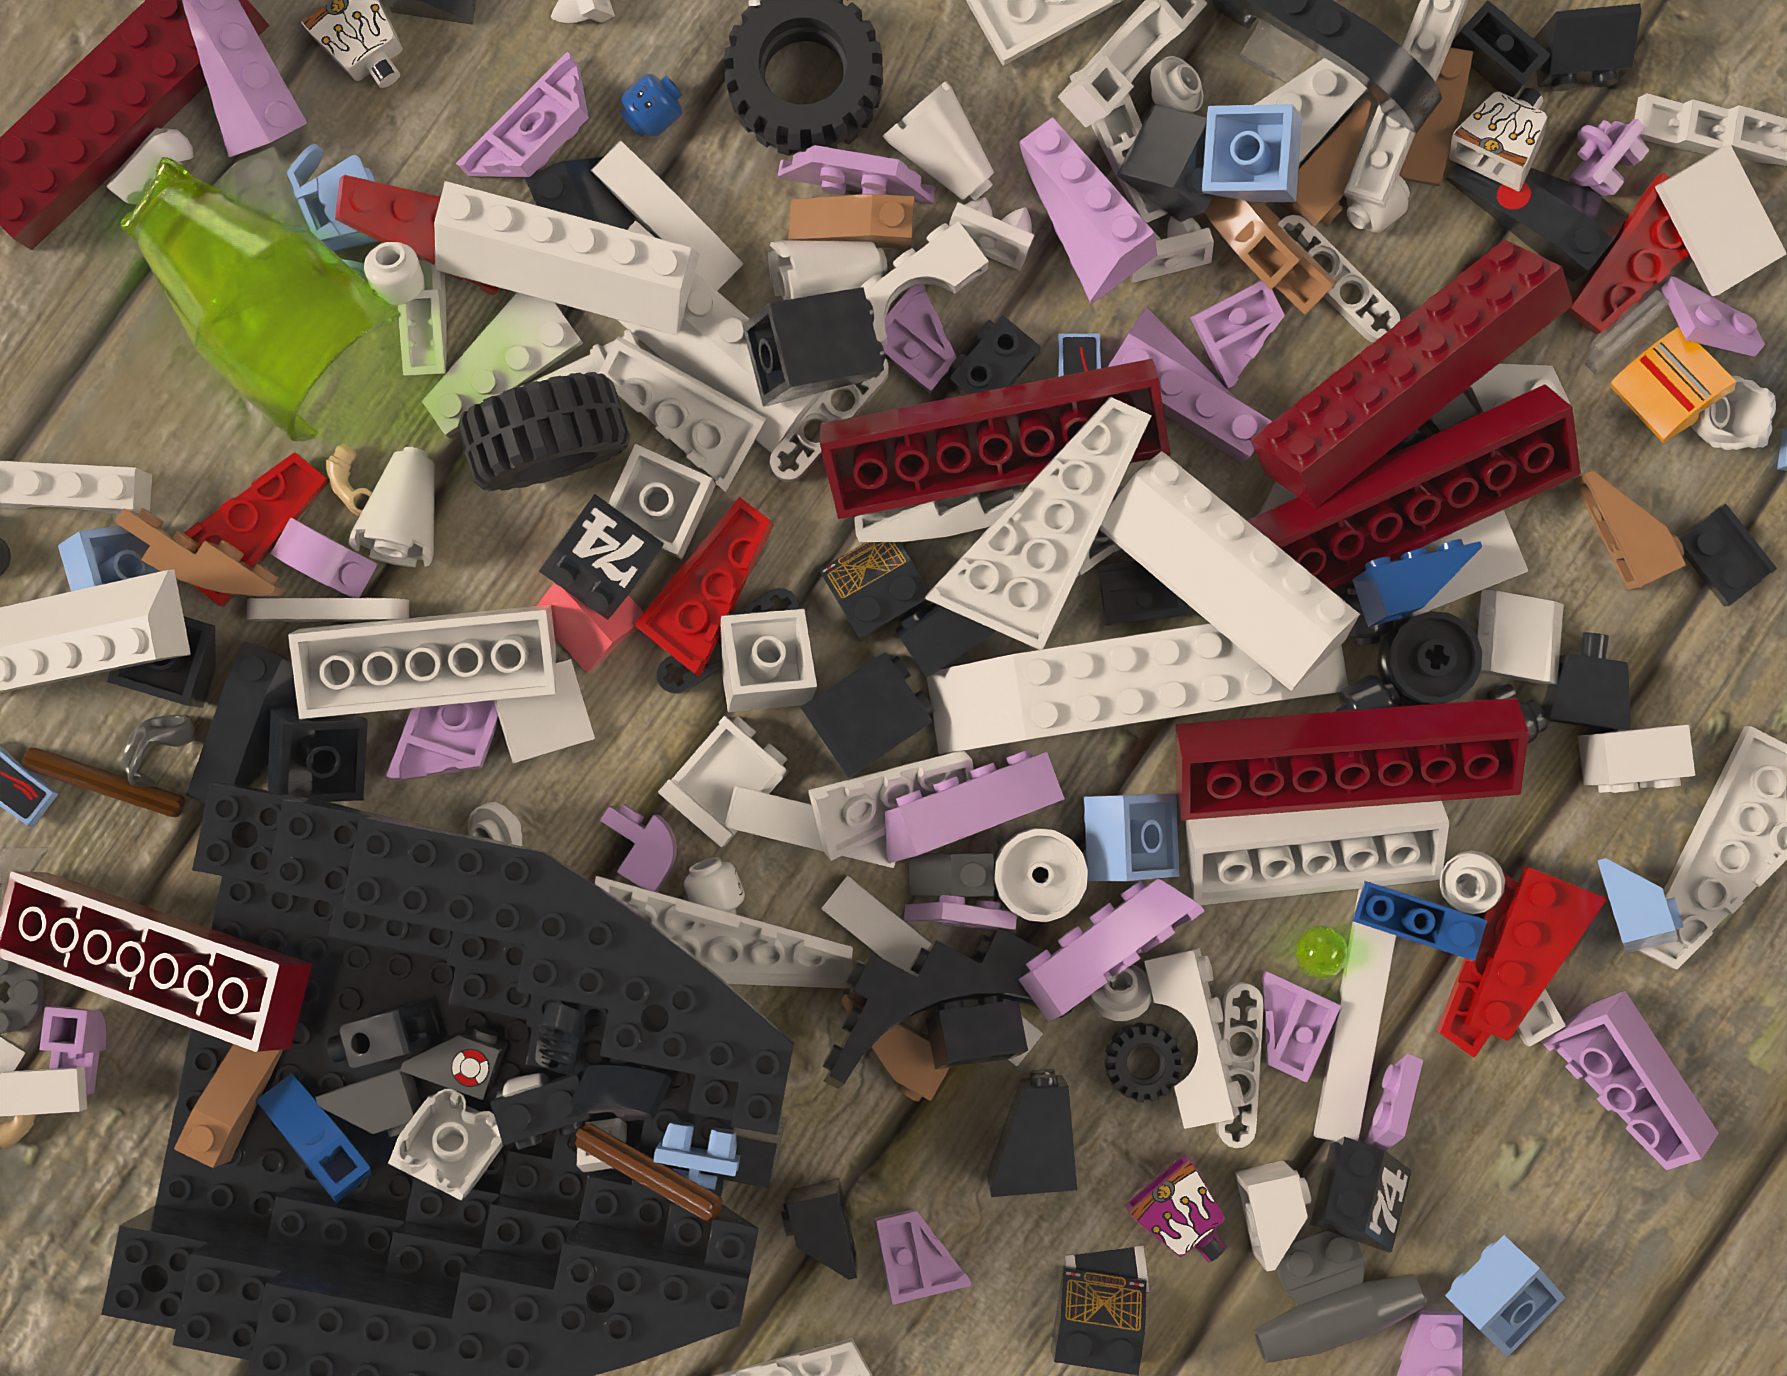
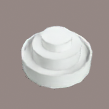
M1169 56L1158 62L1151 69V95L1156 105L1190 114L1199 110L1203 104L1204 95L1199 75L1194 68L1181 58Z
M490 802L477 807L471 812L468 820L469 835L522 846L520 822L504 805Z
M1467 851L1459 853L1446 863L1440 875V888L1443 897L1450 906L1463 913L1477 914L1486 912L1499 901L1504 892L1505 878L1502 868L1492 857L1483 852Z
M1133 964L1117 975L1109 976L1107 978L1109 981L1090 995L1094 1009L1103 1017L1114 1021H1128L1139 1017L1148 1009L1152 1001V991L1147 973Z

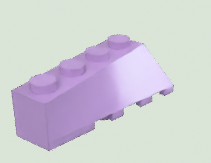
M182 0L228 157L271 143L307 124L238 0Z
M1053 117L1019 141L1027 172L1052 220L1060 241L1063 243L1090 305L1158 256L1155 232Z
M1146 307L1108 367L1153 358L1159 378L1164 416L1243 464L1254 451L1250 439L1272 421L1240 402Z
M1029 749L1007 757L1009 766L996 770L994 763L970 771L972 780L960 784L956 776L934 784L936 793L922 797L920 790L896 798L899 807L885 812L886 857L888 863L918 856L1064 800L1048 753L1045 752L1032 756Z
M1159 878L1146 886L1140 880L1120 894L1124 902L1119 906L1113 908L1108 903L1089 918L1093 922L1092 926L1083 932L1077 926L1060 938L1058 942L1062 946L1061 949L1050 955L1048 950H1045L1029 961L1026 965L1030 972L1021 977L1019 981L1049 1022L1062 1016L1106 984L1109 981L1107 979L1109 976L1112 975L1113 977L1140 959L1139 954L1141 952L1145 953L1176 933L1173 930L1174 928L1190 920L1192 921L1202 914L1204 909L1199 903Z
M1626 991L1589 1005L1564 1022L1566 1027L1540 1041L1549 1051L1555 1049L1568 1062L1565 1067L1577 1080L1582 1077L1599 1094L1597 1100L1608 1111L1612 1109L1628 1123L1626 1130L1665 1170L1702 1159L1718 1136V1131Z

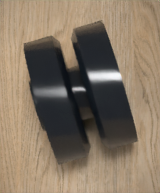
M1429 611L1398 622L1386 633L1378 650L1377 667L1381 678H1387L1392 683L1401 700L1411 705L1442 704L1460 698L1474 686L1481 672L1483 652L1477 634L1464 620L1447 612ZM1426 652L1432 656V665L1431 661L1425 658Z

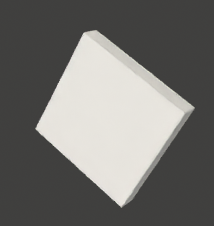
M571 659L556 663V694L494 700L513 763L595 739Z

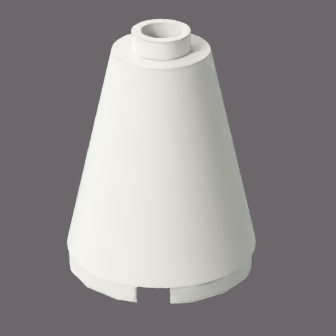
M947 81L936 88L899 123L895 124L883 135L890 145L962 200L970 195L975 201L993 185L988 178L994 171L952 87Z
M779 240L771 242L770 246L775 251L768 252L769 273L775 297L782 296L783 300L860 288L874 275L879 273L882 276V273L887 272L885 253L882 248L877 249L873 242Z
M405 447L403 451H397L393 454L350 533L348 543L354 550L359 552L360 545L371 549L370 558L393 565L416 567L417 560H423L424 566L430 565L434 555L435 464L428 458L427 452L414 447Z

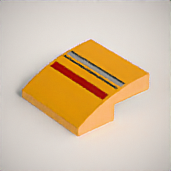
M1677 327L1632 361L1611 381L1610 387L1659 440L1665 443L1696 423L1699 418V412L1734 391L1736 381L1699 343L1686 340L1680 327Z

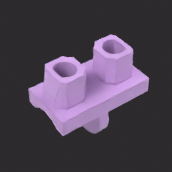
M1633 119L1630 124L1614 121L1611 125L1608 121L1603 120L1597 128L1591 125L1583 126L1577 135L1583 145L1577 154L1583 161L1569 179L1576 185L1590 186L1601 196L1615 194L1624 183V178L1614 166L1619 160L1625 166H1635L1649 151V148L1639 136L1645 129V126L1638 119Z

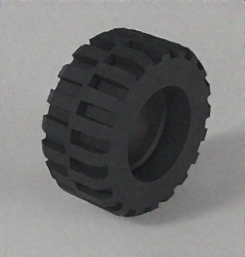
M760 0L761 7L755 10L752 6H749L741 14L743 24L741 26H733L729 34L730 46L725 48L724 53L726 68L724 75L730 102L734 113L738 114L740 123L748 133L754 132L757 141L768 148L772 143L777 146L778 153L787 156L791 155L792 150L805 152L814 145L838 149L837 143L844 140L849 145L857 139L858 129L860 127L867 128L873 120V110L879 107L883 84L880 42L876 41V30L870 20L864 21L862 19V10L853 2L845 6L843 0ZM800 41L820 43L829 47L840 57L844 69L843 79L839 87L829 97L813 104L800 105L784 101L770 91L765 78L766 67L771 58L780 49L789 44Z
M581 372L571 373L567 376L559 375L550 377L547 380L534 381L518 388L503 391L499 395L484 399L480 404H474L469 407L468 411L461 414L457 426L474 482L483 490L505 491L512 488L529 487L533 484H541L556 478H563L581 470L584 471L622 453V450L627 448L630 439V433L614 383L605 374H597L596 372H587L585 374Z

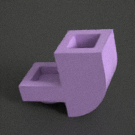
M293 518L289 519L271 552L273 556L289 566L352 598H359L378 565Z
M625 804L620 809L615 806H609L600 821L635 843L617 872L641 888L657 893L671 872L676 860L677 844L671 827L659 815H653L647 826L641 824L644 816Z
M61 1006L45 1007L39 1050L51 1051L49 1069L85 1066L86 1094H93L95 1091L99 1052L106 1049V1023L102 1012L93 1009Z

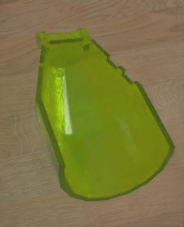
M162 157L155 167L156 176L134 211L126 213L121 221V227L138 244L199 356L291 441L314 439L318 432L297 413L310 389L325 370L350 345L369 331L388 322L397 321L401 313L390 303L378 296L364 279L310 230L274 217L273 213L264 209L258 210L241 202L240 198L195 179L173 159Z

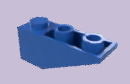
M1457 539L1438 546L1437 552L1428 554L1426 548H1420L1403 554L1400 561L1391 563L1390 557H1383L1366 563V571L1353 578L1352 581L1367 626L1370 627L1402 619L1425 607L1482 548L1481 541L1464 545L1462 539Z
M1364 881L1352 919L1353 922L1473 961L1476 959L1487 920L1368 881Z
M292 1073L256 1100L261 1109L336 1203L372 1175L370 1166Z

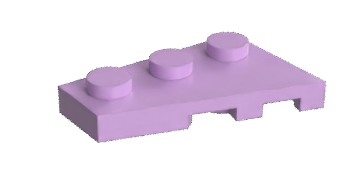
M1417 1311L1400 1357L1402 1362L1397 1376H1462L1463 1315L1456 1311Z

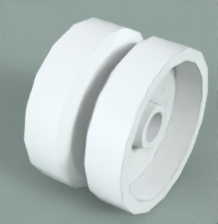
M1030 828L1015 833L1001 845L994 859V885L997 895L1013 913L1029 921L1048 922L1064 917L1079 904L1087 887L1088 869L1083 853L1070 838L1052 829ZM1042 866L1044 869H1047L1048 878H1043L1044 882L1037 883L1033 879L1032 873L1035 868Z

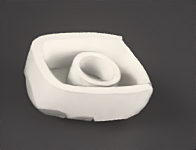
M156 127L108 182L107 188L126 203L134 205L144 204L158 196L172 184L176 178V172L185 160L194 158L193 147L188 138L177 129H160Z

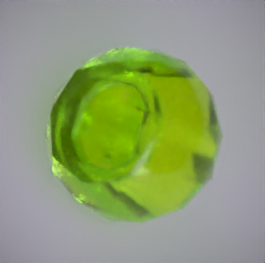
M1318 925L1307 929L1300 935L1295 946V957L1298 966L1305 974L1313 978L1326 979L1335 976L1343 969L1348 958V947L1345 939L1337 930L1329 926Z

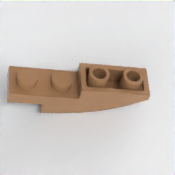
M1217 195L1213 196L1204 213L1239 257L1271 290L1276 286L1304 315L1337 283L1330 274L1278 225L1281 220L1263 202H1250Z
M124 508L115 521L116 524L150 545L142 557V561L159 571L174 569L176 579L201 588L245 597H282L286 591L276 584L279 576L258 563L253 569L242 562L240 559L244 553L223 540L219 545L204 541L199 550L196 551L199 547L197 542L179 531L172 536L161 528L164 521L144 508L139 513Z

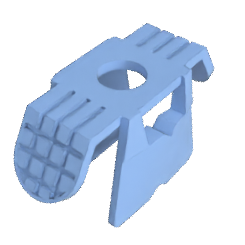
M312 144L298 156L287 171L295 196L324 264L334 273L366 276L363 263L336 259L333 252L380 241L335 220L340 177L348 175L376 182L369 168H364L361 159L357 155H352L306 183L319 166L323 157V149L317 144ZM319 194L318 197L311 200L310 196Z

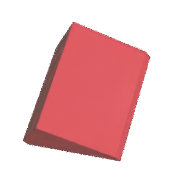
M553 583L537 604V606L551 605L556 640L587 673L591 672L637 629L634 624L644 613L628 595L609 620H607L555 583Z

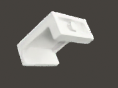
M724 716L719 721L720 724L677 774L671 780H668L658 791L661 796L720 847H724L738 831L724 827L734 786L770 794L789 772L783 766L788 759L770 743L765 748H762L751 737L756 731L739 716L733 721Z

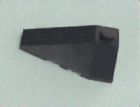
M244 641L226 679L191 779L187 796L206 804L210 782L231 783L250 787L259 778L260 773L269 764L271 709L298 708L292 659L259 644Z

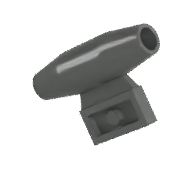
M1326 1230L1294 1240L1276 1270L1283 1290L1298 1305L1254 1329V1336L1264 1361L1270 1363L1317 1355L1382 1332L1425 1307V1299L1417 1279L1413 1274L1363 1282L1364 1265L1366 1263L1358 1242Z

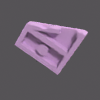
M1670 276L1661 288L1686 340L1754 357L1765 345L1757 330L1756 322L1749 315L1728 306L1676 277Z
M1260 280L1190 317L1222 384L1226 388H1230L1235 385L1240 373L1248 362L1256 356L1262 348L1264 340L1275 330L1285 315L1273 290Z
M940 895V900L936 903L905 904L904 921L916 923L931 921L942 923L945 926L997 930L998 928L1016 930L1017 914L1002 911V903L977 901L976 907L965 905L964 897Z
M1265 971L1262 979L1266 1063L1307 1083L1341 1005Z
M1407 1054L1395 1065H1389L1382 1081V1088L1384 1090L1363 1143L1387 1151L1405 1137L1423 1063L1422 1059Z
M915 1209L873 1218L889 1299L893 1305L971 1286L968 1276L958 1266Z

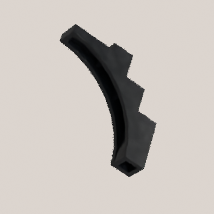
M998 928L990 937L984 934L973 953V957L978 959L977 962L937 940L927 950L921 947L910 967V970L915 972V975L873 953L864 963L857 960L846 981L847 984L852 986L847 998L860 1004L861 1007L859 1009L853 1006L846 1017L842 1029L848 1033L841 1047L833 1044L822 1065V1067L828 1070L823 1081L839 1089L846 1083L861 1057L884 1033L904 1019L934 1006L953 1001L980 1000L991 996H1002L1003 1001L1018 1000L1019 1004L1039 1009L1019 979L1030 972L1026 964L1042 953L1043 950L1002 928ZM1073 1008L1058 1018H1063L1064 1016L1068 1015L1072 1012Z

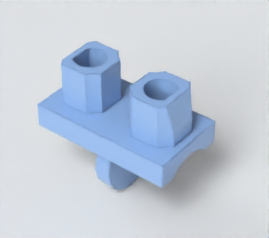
M671 1120L663 1142L660 1141L656 1147L653 1162L690 1168V1171L673 1170L704 1188L715 1190L717 1176L701 1174V1171L729 1176L736 1175L740 1161V1155H735L737 1149L736 1131L712 1128L708 1150L691 1147L695 1124Z

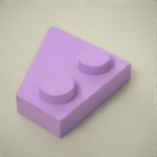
M917 285L909 288L886 315L885 330L888 345L884 346L883 349L888 360L931 394L949 373L948 369L956 359V355L945 336L943 326L933 309L925 286Z

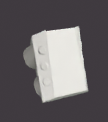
M1482 590L1481 602L1478 604L1476 613L1479 622L1477 637L1483 652L1481 673L1529 683L1557 685L1564 604L1501 591Z
M444 1089L435 1095L428 1096L400 1133L388 1164L462 1200L471 1192L503 1147L494 1114L489 1111L479 1112L467 1106L464 1096L453 1089Z

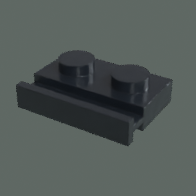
M1726 503L1718 506L1711 514L1704 517L1678 537L1684 549V557L1724 607L1732 605L1763 581V578L1777 570L1776 566Z
M1136 560L1104 564L1097 567L1105 626L1181 617L1190 614L1188 604Z

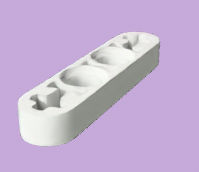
M1290 215L1279 222L1278 225L1285 232V227L1289 231L1295 228L1299 229L1301 234L1298 240L1305 247L1311 241L1316 245L1308 252L1311 257L1323 254L1330 258L1333 267L1329 274L1337 283L1323 297L1364 338L1374 343L1387 332L1383 328L1377 332L1373 330L1371 325L1375 320L1367 311L1361 318L1356 314L1367 304L1369 299L1374 305L1368 310L1377 318L1385 315L1388 318L1385 324L1388 330L1401 321L1396 308L1308 220L1302 216ZM1347 283L1358 286L1362 294L1360 302L1353 305L1345 303L1340 297L1341 286Z
M886 358L883 364L884 371L879 373L880 375L877 378L873 377L862 382V388L867 390L864 395L861 394L855 384L825 391L776 446L770 456L772 472L778 479L783 482H794L806 474L822 455L820 442H810L804 436L806 425L815 420L826 423L855 417L888 378L889 366ZM842 389L850 391L855 397V404L850 410L845 412L836 410L831 404L833 394ZM795 437H798L801 444L808 450L813 451L810 457H807L805 452L802 451L796 459L799 468L795 472L792 469L782 472L779 470L782 466L779 457L782 454L789 457L798 449L796 444L791 443Z
M394 598L247 599L246 620L258 622H375L409 618V600Z
M1238 982L1229 986L1224 993L1222 1005V1040L1228 1039L1230 1042V1038L1237 1032L1248 1033L1252 1039V1046L1249 1052L1244 1055L1233 1054V1064L1228 1065L1231 1077L1235 1074H1242L1249 1080V1090L1243 1095L1244 1105L1249 1104L1248 1111L1239 1108V1121L1247 1126L1246 1131H1240L1238 1138L1233 1139L1232 1134L1225 1130V1125L1232 1124L1234 1119L1215 1123L1219 1138L1229 1147L1243 1148L1250 1144L1255 1137L1257 1125L1264 1003L1260 991L1253 985L1245 982ZM1242 990H1246L1247 996L1254 999L1253 1006H1246L1245 1020H1254L1253 1027L1243 1024L1230 1025L1231 1018L1240 1020V1009L1233 1005L1232 1001L1233 998L1240 997Z

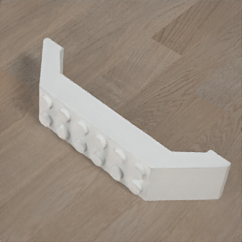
M1212 624L1012 654L940 669L927 677L930 702L935 710L932 712L939 754L1269 702L1338 693L1348 686L1342 644L1293 691H1290Z

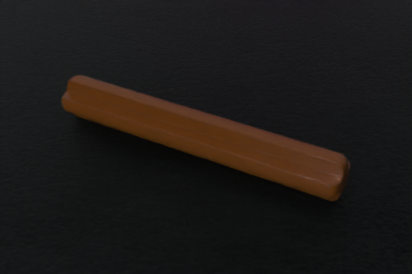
M28 748L22 760V766L27 770L169 817H179L185 805V798L181 795L154 786H132L126 777L39 748Z
M586 1123L582 1129L579 1128L576 1132L577 1139L575 1144L578 1148L706 1222H712L713 1218L720 1215L723 1200L719 1195L666 1165L653 1162L654 1159L592 1123Z

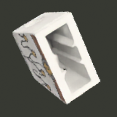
M332 0L301 22L314 40L355 81H360L371 74L379 87L385 88L392 85L400 77V72L391 59L400 54L403 47L381 0Z
M1523 88L1516 99L1501 92L1493 93L1455 130L1452 135L1449 159L1519 192L1544 137L1548 116L1545 112L1538 110L1543 104L1541 94L1532 88Z

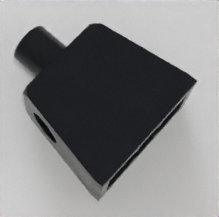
M1584 632L1580 655L1565 654L1559 656L1557 685L1548 684L1541 706L1547 721L1610 731L1630 730L1629 667L1627 662L1606 659L1609 635Z
M431 998L341 1025L340 1034L330 1037L327 1041V1050L330 1058L335 1063L348 1060L351 1068H357L405 1055L441 1041L442 1037Z

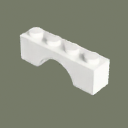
M1145 0L1062 91L1058 98L1085 128L1106 117L1134 87L1131 83L1140 70L1165 45L1183 32L1208 3L1205 0Z
M959 221L951 227L947 223L942 224L928 235L926 239L929 243L917 252L913 248L907 250L893 262V265L896 267L883 278L878 273L861 286L864 287L866 299L872 303L874 309L873 326L876 338L883 347L888 345L885 330V319L888 309L895 298L903 291L917 285L929 284L942 287L956 294L988 270V259Z
M0 461V508L58 507L109 514H121L124 508L139 513L144 508L150 512L152 474L138 468Z
M1200 948L1144 961L1154 1003L1167 1005L1181 1012L1192 1024L1198 1040V1056L1195 1066L1183 1081L1174 1086L1184 1129L1236 1118L1240 1114L1238 1107L1244 1105L1243 1095L1239 1082H1232L1228 1065L1233 1064V1054L1229 1040H1222L1218 1023L1223 1022V1013L1218 997H1211L1208 981H1213V971L1208 956H1202Z

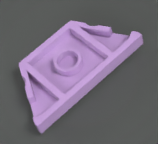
M566 52L456 162L467 176L530 177L536 170L546 165L550 156L566 140L571 139L578 132L579 127L589 117L579 64L571 54Z
M816 145L808 148L805 152L794 154L792 162L784 159L780 160L778 178L821 185L823 191L832 194H845L846 190L861 192L862 194L914 196V202L933 205L936 190L934 185L921 184L922 177L915 171L909 170L907 165L898 159Z
M494 700L412 708L386 777L392 781H401L482 769L500 720Z

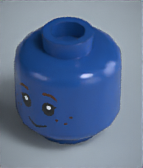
M645 74L623 93L622 104L624 108L620 110V113L640 136L646 133L650 136H659L682 115V108L677 100L682 96V93L668 76L660 80L653 74Z

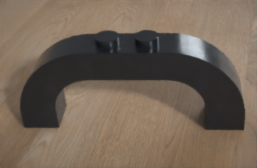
M1212 0L1217 11L1249 30L1255 20L1260 18L1339 66L1360 81L1375 96L1383 114L1417 134L1442 100L1441 92L1434 79L1411 54L1374 25L1333 0Z

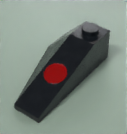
M1459 163L1446 178L1447 181L1537 254L1562 266L1564 275L1572 282L1589 271L1615 239L1627 219L1626 216L1596 192L1534 168H1530L1519 192Z

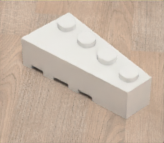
M1324 58L1254 105H1294L1302 117L1300 166L1369 90L1351 74Z

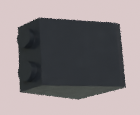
M864 287L771 302L742 325L763 407L867 381L884 371L885 353L881 342L876 338L873 326L874 309L870 300L866 299Z
M884 652L800 707L848 778H852L933 722L929 714L935 711L921 690L915 694L912 692L905 681L911 675L898 656L890 659L887 653Z
M1054 1069L1030 1071V1078L1020 1079L987 1172L991 1197L1077 1190L1069 1086L1063 1075H1055Z

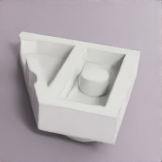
M1498 364L1467 389L1479 414L1544 384L1568 404L1570 403L1553 366Z

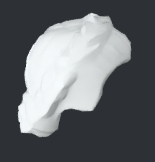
M1732 376L1736 381L1735 390L1699 412L1698 421L1692 425V428L1698 436L1702 437L1714 448L1738 450L1745 447H1765L1768 445V439L1772 432L1771 419L1776 410L1775 395L1767 388H1761L1752 380H1744L1739 376Z

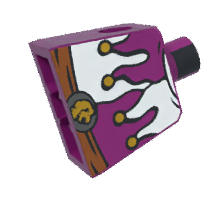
M1185 1153L1125 1204L1128 1213L1179 1257L1184 1256L1195 1247L1204 1259L1210 1263L1217 1259L1227 1248V1245L1214 1231L1226 1218L1196 1167Z

